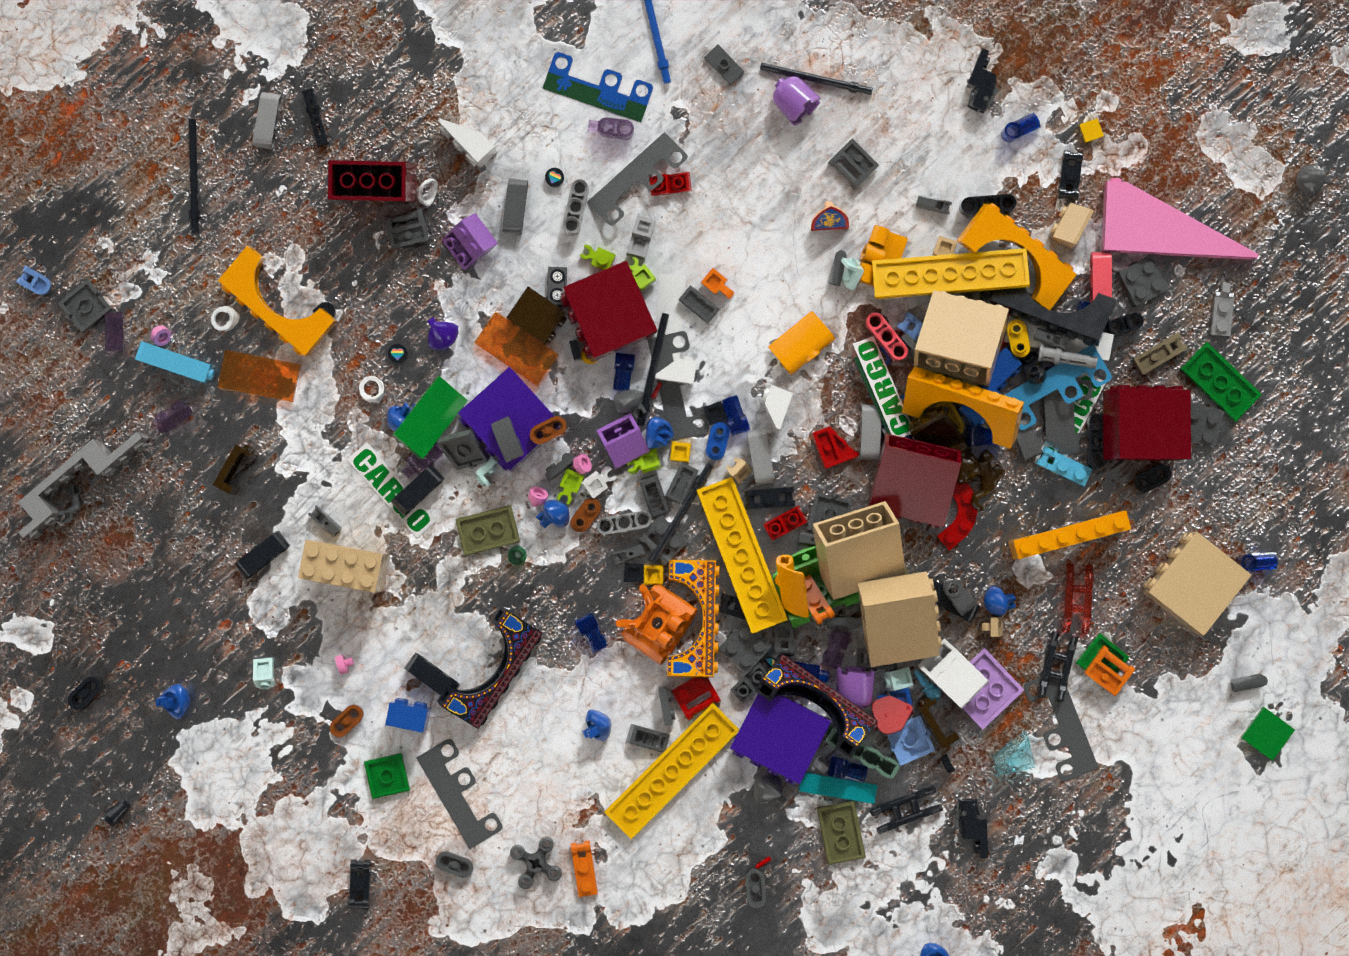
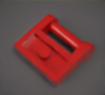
M693 677L671 690L688 721L712 703L718 704L721 702L720 697L708 678ZM706 692H710L711 697L688 709L686 704Z

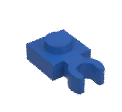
M909 687L890 691V696L913 706ZM881 694L877 697V699L886 697L888 695Z

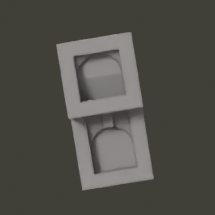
M637 216L627 256H635L637 259L645 260L655 220Z

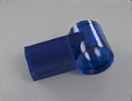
M1033 112L1019 120L1008 123L1001 131L1002 139L1011 143L1039 129L1041 126L1037 115ZM1012 128L1015 131V136H1010L1007 133V129Z
M616 352L613 390H630L631 373L633 372L635 362L634 354Z
M735 395L723 399L722 404L728 418L727 423L732 436L749 431L750 426L746 415L742 411L738 396Z
M967 426V445L1000 446L992 443L993 435L991 429L982 426Z
M1276 552L1243 554L1237 558L1236 563L1246 571L1277 569L1278 558ZM1246 558H1249L1251 562L1248 568L1244 566Z
M592 612L574 621L593 653L608 646Z
M831 757L828 776L865 783L868 771L867 766L848 762L849 760Z

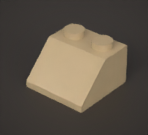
M1070 203L1067 207L1063 206L1059 213L1061 217L1059 223H1054L1050 231L1052 234L1050 239L1068 249H1072L1078 243L1094 210Z

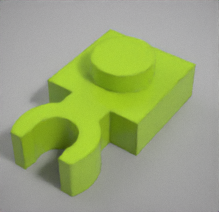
M584 245V248L590 252L588 255L580 254L582 259H592L591 265L601 270L611 267L616 254L600 247L595 252L590 245Z
M633 256L632 261L635 264L629 265L640 291H643L654 283L656 278L645 264L640 267L638 259Z
M656 448L640 456L639 459H634L627 463L628 466L634 464L633 468L628 469L631 475L636 474L640 469L643 473L662 468Z
M566 469L559 485L564 490L558 494L557 500L560 501L563 495H567L568 501L566 504L569 505L572 501L571 493H578L585 476Z

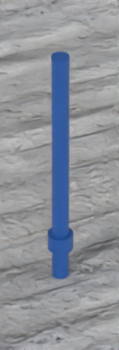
M644 0L658 57V70H661L664 84L671 83L668 71L670 66L668 59L665 58L652 0Z

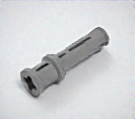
M1041 345L1038 362L1042 360L1054 362L1055 365L1060 362L1096 369L1098 357L1065 352L1058 347L1053 349Z

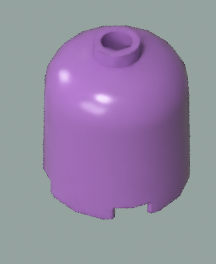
M792 76L785 80L782 78L775 84L776 89L773 93V101L794 126L803 122L801 118L805 114L810 116L820 104L819 100L821 98L799 77Z
M846 666V670L838 667L836 691L859 708H867L873 699L875 670L871 669L870 672H865V668Z

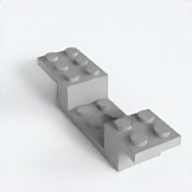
M136 432L112 453L102 441L92 439L19 501V504L33 520L18 533L23 538H39L44 534V529L48 525L53 526L60 520L58 518L60 516L58 515L59 509L49 499L48 495L53 496L56 494L61 484L70 482L74 478V473L78 470H84L88 465L99 476H112L118 471L117 467L120 464L129 462L133 458V453L137 450L138 452L142 451L148 445L146 443L150 440L145 433Z

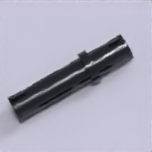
M314 89L303 90L302 94L306 104L305 111L309 115L317 147L326 146L329 142L319 111L321 108L317 104ZM310 101L312 102L315 115L313 114V110H312V106H311ZM315 120H317L321 135L319 134Z

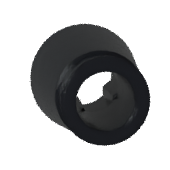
M122 799L105 810V814L102 817L113 827L115 824H119L131 806Z

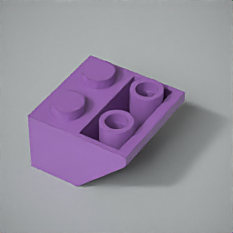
M476 213L462 219L442 239L463 270H466L480 260L498 244Z
M631 413L596 430L615 469L650 452Z

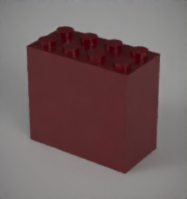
M328 160V200L416 202L417 164Z
M627 260L562 288L561 296H559L563 307L567 306L569 310L567 314L571 324H575L576 337L579 342H583V353L586 359L591 360V363L651 338L658 331Z
M1130 385L1110 386V390L1103 391V460L1177 461L1191 459V390L1183 389V386L1166 387L1159 385L1148 387V385H1136L1130 387Z
M885 433L869 495V506L886 501L896 519L906 518L913 523L923 522L935 528L939 526L944 527L961 467V451Z

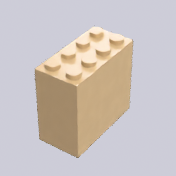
M933 290L915 347L914 366L934 373L989 386L1007 328L1009 309L1002 305H992L982 300L976 301L967 299L965 296H955L945 291Z
M886 501L812 524L820 577L833 600L859 592L858 583L906 575L900 524Z
M1197 531L1189 532L1188 534L1185 532L1179 539L1180 544L1176 549L1173 547L1167 554L1168 559L1164 564L1160 563L1155 569V576L1152 579L1148 578L1143 584L1144 590L1142 592L1194 634L1204 636L1252 575Z
M305 540L298 578L373 593L383 592L390 554L317 540Z
M927 571L858 583L864 642L871 667L940 656L939 648L942 647V641L939 632H941L940 623L937 621V617H939L938 606H935L938 598L937 592L934 590L933 579H929Z

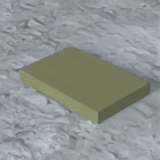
M512 505L455 519L464 556L521 542Z
M855 801L817 807L828 865L866 858Z

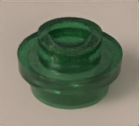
M514 546L508 551V559L512 564L520 565L525 562L527 553L523 547ZM515 552L521 553V557L519 559L514 558Z

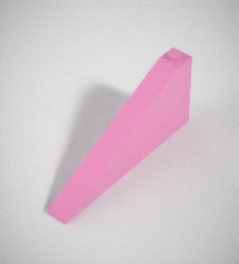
M1110 178V181L1104 184L1101 252L1246 260L1258 258V253L1132 184L1121 182L1122 179Z

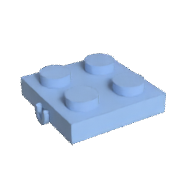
M920 715L908 719L901 731L887 735L890 742L889 747L894 752L900 766L936 751L929 737L931 736L929 729H926Z

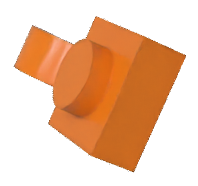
M714 268L701 281V284L715 295L720 291L729 300L734 295V292L725 285L728 279Z

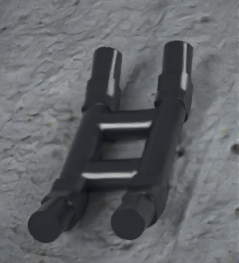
M1054 629L1048 644L1039 683L1038 697H1046L1049 678L1060 680L1057 701L1064 702L1079 636L1077 634L1071 635L1066 654L1056 652L1060 631ZM1053 659L1065 661L1062 673L1051 670Z
M934 786L923 788L870 809L872 816L892 809L895 820L877 827L878 834H883L899 826L943 811L941 804L920 810L917 799L936 793V788ZM909 802L913 813L902 817L899 806Z

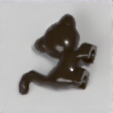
M988 449L980 453V460L972 453H967L963 450L961 451V467L957 484H964L977 475L979 476L982 489L972 494L970 503L975 510L982 512L984 507L978 502V499L985 497L989 492L993 491L1000 478L1006 472L999 464L992 467L991 461L994 459V456Z

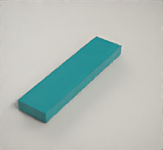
M805 772L798 791L875 804L878 785Z

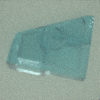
M1027 730L1022 731L1021 734L992 755L997 775L1036 768Z

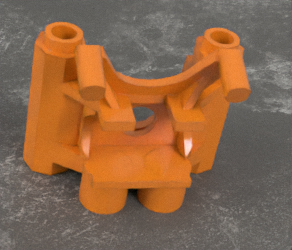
M640 584L639 591L645 600L643 613L634 620L617 619L615 624L619 628H625L622 632L624 641L659 665H662L689 628L698 609L661 584L658 586L655 584L650 592L646 585ZM657 617L663 620V625L659 629H655L652 625L653 620Z

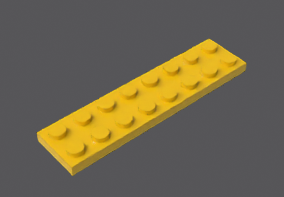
M1026 248L872 261L875 299L932 295L933 290L945 291L949 294L1030 287Z
M733 477L696 490L751 634L787 621L786 613Z
M712 703L604 813L632 839L740 729Z

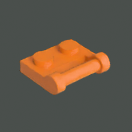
M1103 645L1083 673L1109 693L1116 696L1135 668L1121 661L1108 651L1109 648ZM1105 657L1124 672L1123 675H1118L1102 663V658Z

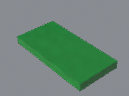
M1205 342L1179 369L1222 411H1225L1224 413L1233 422H1236L1262 395L1208 342Z
M437 376L392 436L417 457L424 459L468 400L444 379Z

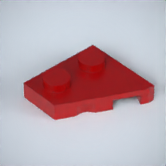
M830 426L811 433L824 469L859 456V453L854 451Z

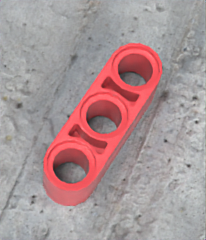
M1091 252L1090 303L1098 293L1112 298L1111 252Z
M870 314L865 321L867 329L894 361L903 360L908 353L906 345L881 314ZM870 318H878L880 321L879 326L873 327L870 324ZM882 333H890L891 341H883ZM894 348H902L903 356H895Z

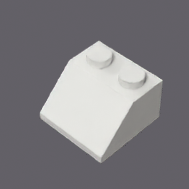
M771 385L770 389L766 388L762 400L765 401L763 406L774 429L779 431L793 393Z

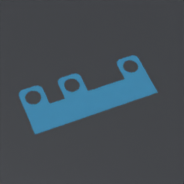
M1088 346L1077 354L1097 356L1096 369L1059 363L1046 371L1047 377L1042 383L1034 385L1028 381L1004 395L1023 401L1022 413L1025 412L1031 416L1029 424L1022 425L1020 423V430H1025L1036 423V417L1029 405L1058 389L1064 401L1068 404L1081 398L1083 392L1075 380L1080 375L1087 372L1096 387H1100L1112 379L1110 371L1095 346ZM1098 369L1106 372V378L1101 382L1094 379V372ZM1068 386H1074L1077 389V395L1074 398H1068L1065 395V389Z

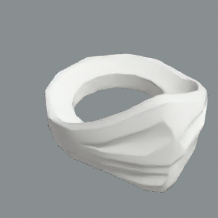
M432 178L425 180L417 189V200L425 206H431L437 193L438 182ZM432 183L427 194L422 195L423 188L427 184Z
M222 306L213 312L211 323L218 331H229L238 324L240 315L234 308ZM220 312H225L229 314L230 321L220 327L216 323V316Z
M375 376L365 377L359 385L362 398L368 402L380 403L384 395L383 382ZM369 381H374L379 386V393L374 397L367 395L364 391V386Z

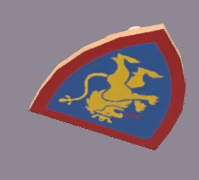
M831 201L824 203L825 208L820 210L811 222V231L849 229L847 214L834 206Z

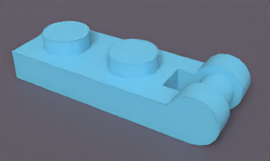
M1043 447V454L1040 459L1038 458L1037 465L1085 487L1093 469L1048 447ZM1050 456L1054 457L1052 464L1047 462Z

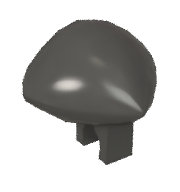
M1304 165L1297 173L1296 184L1303 196L1311 199L1319 192L1323 184H1331L1330 176H1327L1317 166Z
M631 389L618 392L614 396L615 410L620 415L630 412L634 419L638 418L635 407L641 410L642 414L647 412L641 403L644 393Z
M768 774L756 781L753 790L756 804H766L773 801L778 802L780 805L785 803L787 799L782 795V782L779 776Z

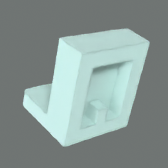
M842 258L841 262L847 268L843 273L842 281L848 289L855 290L864 269L860 266L858 260Z
M494 457L475 472L478 475L476 479L482 486L485 484L488 487L492 485L485 475L488 474L490 476L498 469L496 467L498 463Z
M273 658L253 659V681L257 688L269 689L276 686Z
M904 667L882 672L881 684L884 691H895L913 686L910 668Z

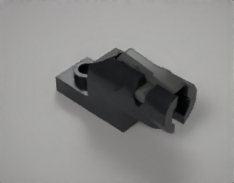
M983 48L979 53L966 86L972 89L967 107L979 113L987 111L999 92L996 86V74L982 69L983 67L987 68L990 57H988L989 51Z
M958 799L954 827L959 829L963 839H978V842H975L974 845L975 854H978L980 858H988L987 819L985 817L978 818L980 813L977 799Z

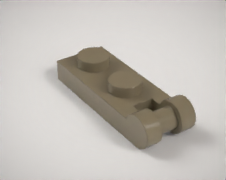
M1179 332L1132 359L1141 375L1148 373L1188 349L1187 345L1181 341ZM1174 342L1177 348L1173 350L1170 343Z

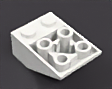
M443 119L438 120L440 124L438 128L447 139L451 137L453 145L461 153L465 151L467 160L474 167L478 165L481 168L497 153L493 144L481 132Z
M943 639L942 647L939 648L940 656L924 658L917 666L926 677L962 709L989 681L946 639Z

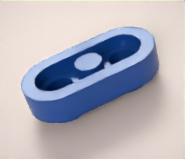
M723 422L715 423L710 430L706 454L712 460H719L725 454L730 430ZM718 428H722L724 430V433L722 435H718L716 433V430ZM713 447L719 448L718 454L712 452Z

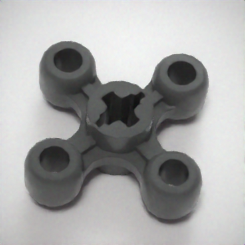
M545 836L541 838L539 848L535 853L526 852L524 847L519 844L511 848V858L524 861L527 865L526 872L518 879V885L522 889H529L533 885V877L538 872L545 873L551 881H557L561 878V868L556 865H549L545 860L546 854L554 847V841L551 837ZM548 841L550 846L544 847L543 842ZM516 849L520 850V851H521V854H520V855H516V854L514 853V850H516ZM536 858L539 859V864L541 866L537 865L536 867H533V862L531 860L535 861ZM556 870L558 875L553 876L551 871ZM526 878L529 880V883L524 884L522 880Z

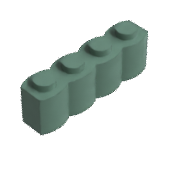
M831 727L825 737L826 742L833 748H835L838 741L836 727ZM864 743L852 756L853 759H859L865 766L876 769L887 778L893 779L900 768V765L893 758L882 755L877 749L865 746Z

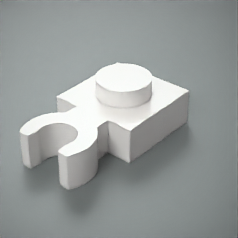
M605 466L600 474L595 471L581 482L591 498L594 499L608 488L606 482L616 479L617 476L614 473L607 476L608 472L612 470L610 466Z

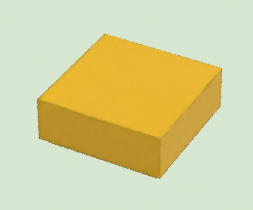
M1098 118L1079 124L1085 143L1104 136Z
M672 441L670 461L689 463L691 444Z
M644 565V585H663V565Z

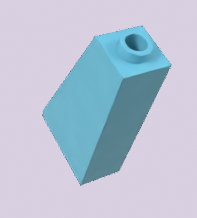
M143 341L140 343L135 360L206 384L213 380L215 374L213 365Z

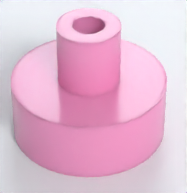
M165 326L153 328L151 340L158 346L166 345L171 339V332Z
M581 454L574 458L571 468L574 472L577 471L579 474H585L591 471L592 464L587 455Z
M532 487L528 494V499L534 507L543 505L548 498V492L541 487Z
M343 654L335 657L340 674L349 673L348 666L354 665L353 658L345 659Z

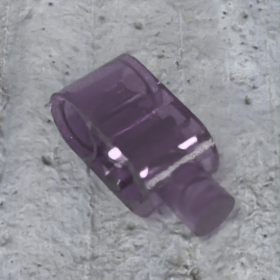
M605 117L600 121L589 120L588 131L599 132L605 138L628 140L634 135V126L629 120ZM605 124H609L610 127L607 132L602 128L605 127ZM615 124H617V133H614L615 131L612 129L615 128ZM622 126H629L631 131L628 134H622L620 132Z
M436 442L424 459H420L414 453L406 459L408 464L401 471L408 479L414 473L419 475L442 456L444 452Z

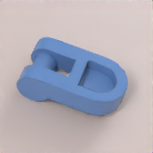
M24 266V272L21 277L17 278L16 282L38 295L48 294L52 288L51 281L28 266ZM30 276H33L34 278L30 284L27 281Z
M907 312L903 322H899L896 327L904 334L907 333L917 343L923 322L910 312ZM911 323L916 325L912 331L908 329Z

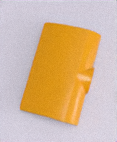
M874 225L868 244H865L861 252L860 259L862 261L860 266L864 269V272L859 282L874 287L872 261L901 258L908 238L892 233L885 227Z
M811 311L769 345L768 348L779 359L785 370L792 375L804 364L809 363L820 354V351L834 341L835 337L817 315Z
M781 555L776 559L778 574L775 577V584L780 588L782 606L794 615L807 618L809 617L804 573L794 570L792 556Z

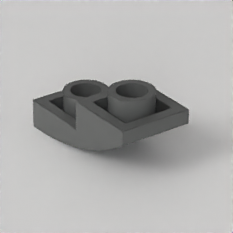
M509 416L491 424L506 462L524 455L520 440L516 436Z
M1027 416L1022 417L1020 420L1022 425L1030 423ZM1032 426L1025 430H1018L1017 447L1025 461L1043 453Z
M760 662L730 690L744 704L756 693L757 685L768 670Z

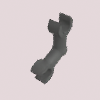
M74 485V489L73 487H67V494L71 496L72 506L67 510L59 511L58 515H65V519L61 523H69L72 520V515L81 509L79 503L81 487L79 485Z

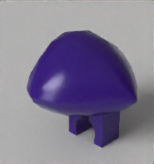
M434 317L427 321L431 326L428 334L429 348L443 350L455 343L459 334L458 325L446 321L437 322Z

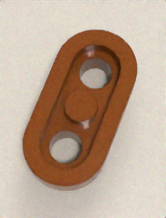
M554 416L534 426L530 431V439L535 444H545L566 431V421L560 416ZM555 423L561 424V428L559 430L554 429L553 426ZM539 431L543 432V437L541 439H538L536 437V434Z
M588 498L582 503L571 518L570 524L573 530L584 532L589 528L601 511V504L597 499ZM589 504L595 505V509L593 511L588 510ZM578 519H582L584 521V524L582 526H578L576 524V521Z
M355 704L348 706L331 722L330 732L335 737L347 735L363 719V709ZM353 710L358 713L356 718L351 716ZM338 724H342L344 726V729L342 731H339L337 729Z

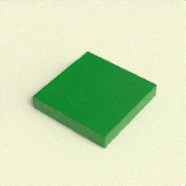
M1098 633L1075 663L1083 670H1086L1103 645L1109 648L1108 651L1124 663L1130 657L1101 633ZM1105 657L1102 658V663L1114 672H1119L1120 669Z
M1262 707L1240 738L1273 761L1295 729L1268 709Z
M402 753L364 761L372 799L410 791Z

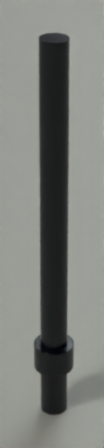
M763 62L760 70L789 77L795 76L803 80L846 89L855 94L859 92L872 95L873 91L872 87L859 85V82L851 81L850 83Z
M189 119L191 205L189 219H191V234H198L200 210H198L196 119Z
M666 313L661 315L644 396L641 402L647 412H649L651 406L649 402L669 319V314ZM639 411L637 425L644 426L647 412L642 414V411Z
M707 463L701 474L695 478L694 486L650 557L649 562L656 564L697 495L696 490L705 486L708 481L707 477L714 467L710 463Z

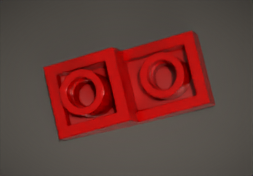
M690 172L670 175L663 174V181L655 189L651 190V196L692 191ZM657 176L649 177L650 185H654L658 181Z
M798 505L763 525L773 541L808 521Z

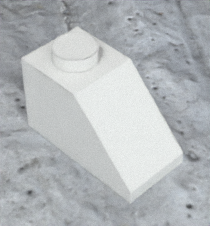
M682 356V359H676L658 372L655 379L693 385L697 361H693L694 357Z

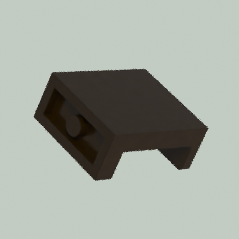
M528 286L506 318L546 345L547 342L551 343L555 338L556 333L554 332L557 327L561 328L566 322L567 318L565 316L567 313Z
M942 405L931 408L926 415L921 418H915L909 425L910 433L915 435L918 441L960 451L968 448L965 437Z
M243 443L241 446L235 444L212 485L230 495H236L239 488L230 484L246 455L257 459L258 455L254 453L255 449Z
M926 696L918 701L919 705L916 706V709L938 745L944 749L960 738L953 730L943 734L928 710L937 701L935 698L930 699V697Z

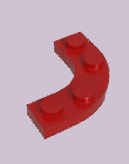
M956 482L953 498L957 503L956 518L937 535V538L948 551L969 534L977 518V510L970 503L974 492L967 482L964 484H957Z

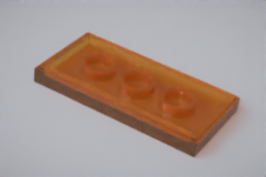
M496 311L474 342L536 386L539 385L559 356L555 351Z
M225 350L218 387L294 402L301 365Z

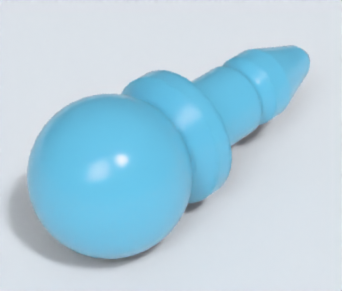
M915 670L914 673L917 680L925 687L922 691L926 692V696L930 697V699L935 698L938 701L941 697L940 689L935 687L934 683L929 684L924 675Z

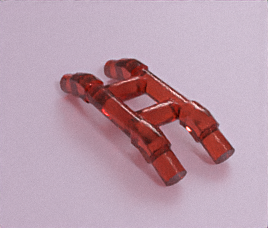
M1066 564V593L1062 629L1065 633L1070 632L1072 612H1084L1082 633L1089 634L1094 583L1093 565L1091 564L1085 566V585H1074V564ZM1073 592L1085 593L1084 605L1073 604Z

